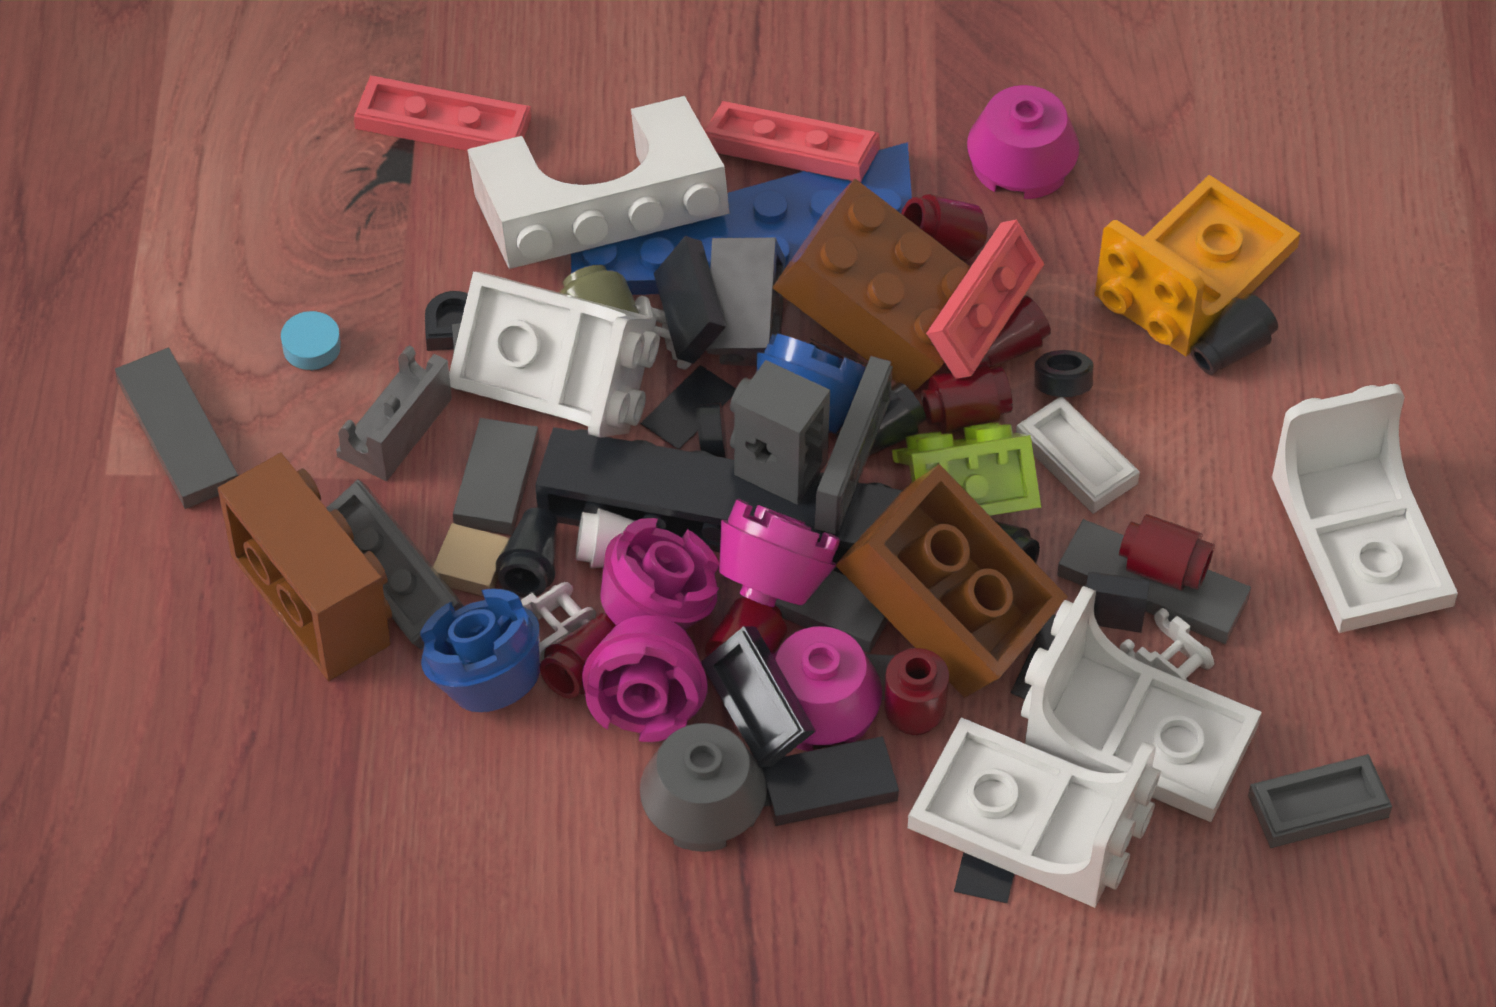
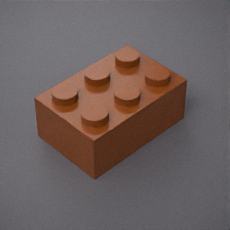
M854 179L827 207L772 288L868 362L871 356L891 361V366H893L892 380L896 383H903L913 393L939 370L944 363V360L926 333L970 269V266L861 182Z
M282 452L218 487L231 557L328 682L391 645L388 619L392 617V610L383 591V585L388 583L385 570L371 551L363 554L355 545L352 530L344 516L337 509L329 512L322 504L319 489L311 475L304 468L296 471Z
M940 464L906 486L836 564V567L915 648L930 650L944 660L949 671V683L964 698L999 679L1058 610L1064 600L1068 598Z

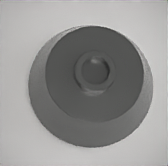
M708 723L688 725L673 732L646 765L640 782L642 806L651 822L663 833L674 838L676 846L699 852L723 849L727 847V840L740 835L750 826L752 827L764 807L767 794L764 772L745 744L730 730Z

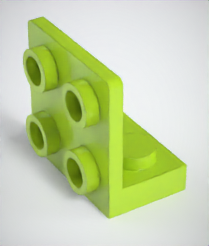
M999 422L964 427L965 438L953 440L952 434H941V432L907 436L906 448L892 450L893 462L909 465L912 482L940 464L989 516L1041 508L1031 435L1013 433L1011 424L999 425Z

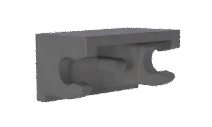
M776 237L712 238L710 272L726 328L706 351L708 354L720 355V364L757 366V353L764 354L772 334H781L783 296L772 287L785 270L786 258Z
M410 345L398 357L399 372L356 426L352 420H347L338 432L340 445L336 449L337 457L386 482L452 399L448 360L433 354L427 362L426 369H424L416 362V352Z

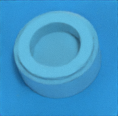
M317 311L299 313L291 317L281 330L283 354L287 361L297 368L316 370L326 367L340 353L339 328L333 318L327 314Z

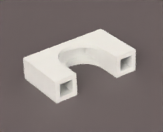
M681 96L631 109L636 156L641 164L627 175L604 183L577 185L563 183L546 176L536 165L523 136L467 149L475 197L508 268L512 269L730 214L725 166L686 97Z

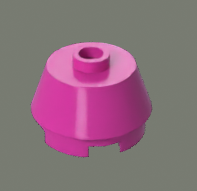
M1029 85L1009 87L993 96L972 126L967 139V150L972 161V167L981 183L994 192L996 185L1010 191L1024 192V199L1040 198L1060 188L1064 183L1065 176L1075 166L1080 148L1077 134L1060 99L1043 88Z
M736 499L729 519L721 520L719 573L742 584L739 594L753 601L774 607L778 598L793 604L804 605L835 569L836 563L832 562L840 539L824 532L820 542H818L820 534L811 531L812 528L804 525L805 522L757 505L754 516H751L752 506L743 500Z
M656 518L636 520L629 524L623 533L615 536L606 548L600 592L603 609L616 625L631 617L651 615L668 619L686 630L708 616L716 605L719 587H717L715 572L720 566L719 561L710 547L689 530L686 531L683 537H680L668 530L656 528L658 521Z
M635 616L617 624L589 655L582 673L587 706L595 720L607 730L609 729V724L612 723L623 730L640 733L639 741L641 742L666 740L673 732L687 726V721L699 711L707 694V677L692 639L678 624L658 616Z
M810 627L800 630L787 638L773 657L816 730L796 748L804 751H813V745L830 746L845 741V744L856 742L868 730L881 705L882 685L875 667L854 638L835 628Z

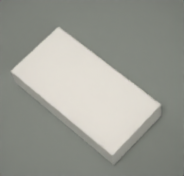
M1063 397L1057 398L1019 423L1016 427V433L1031 435L1034 456L1093 514L1138 484L1140 471Z

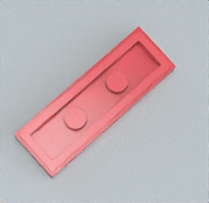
M370 75L355 112L354 122L355 129L468 151L467 149L514 137L523 136L525 138L531 122V106Z
M722 101L704 130L714 149L719 154L850 181L857 179L859 182L862 181L880 149V136L878 132Z
M1017 219L999 224L926 333L955 379L973 375L1045 265Z

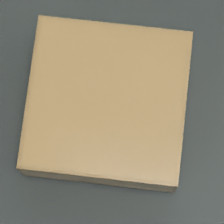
M451 523L433 568L450 588L483 596L481 590L494 589L498 580L496 560L509 538Z

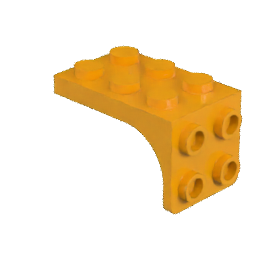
M1208 175L1144 237L1118 220H1112L1103 229L1094 296L1099 298L1112 312L1123 314L1145 329L1157 342L1169 345L1187 357L1190 354V348L1198 342V339L1233 298L1242 299L1247 294H1251L1298 248L1301 233L1211 175Z

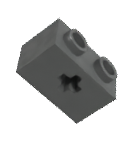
M765 360L752 379L744 378L739 383L731 399L730 410L734 412V430L731 435L730 446L734 448V475L798 505L828 462L830 389Z

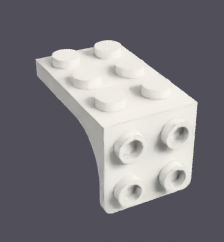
M473 272L449 371L450 387L588 426L589 435L596 437L627 434L631 425L636 426L643 413L646 395L644 391L639 389L645 367L651 368L657 356L660 342L659 334L654 333L657 318L484 272Z
M1398 384L1380 387L1369 385L1353 393L1331 398H1310L1291 407L1286 412L1272 479L1339 633L1453 607L1458 594L1413 496L1405 474L1399 442V420L1404 402V394Z
M1083 586L1074 603L1064 600L1061 604L1051 629V635L1055 636V639L1048 651L1038 648L1027 670L1025 683L1032 686L1021 710V716L1028 719L1025 744L1092 771L1122 773L1129 770L1142 742L1156 746L1152 767L1161 770L1160 779L1152 798L1212 822L1259 726L1262 712L1151 667L1124 653L1104 635L1094 616L1096 591Z
M961 717L908 815L907 828L1095 908L1106 886L1116 890L1120 884L1130 858V854L1125 852L1132 836L1139 839L1142 838L1152 817L1155 803L1150 801L1161 775V770L1152 767L1156 746L1143 741L1128 771L1122 773H1103L1080 767Z

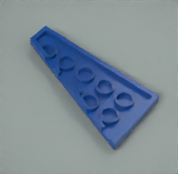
M908 142L879 150L861 181L864 186L900 213L905 204L912 198ZM803 171L727 193L730 214L571 253V273L587 266L603 265L606 267V270H613L625 277L632 295L659 294L654 272L685 236L702 241L709 268L711 266L712 238L776 237L786 258V268L827 207L852 181Z

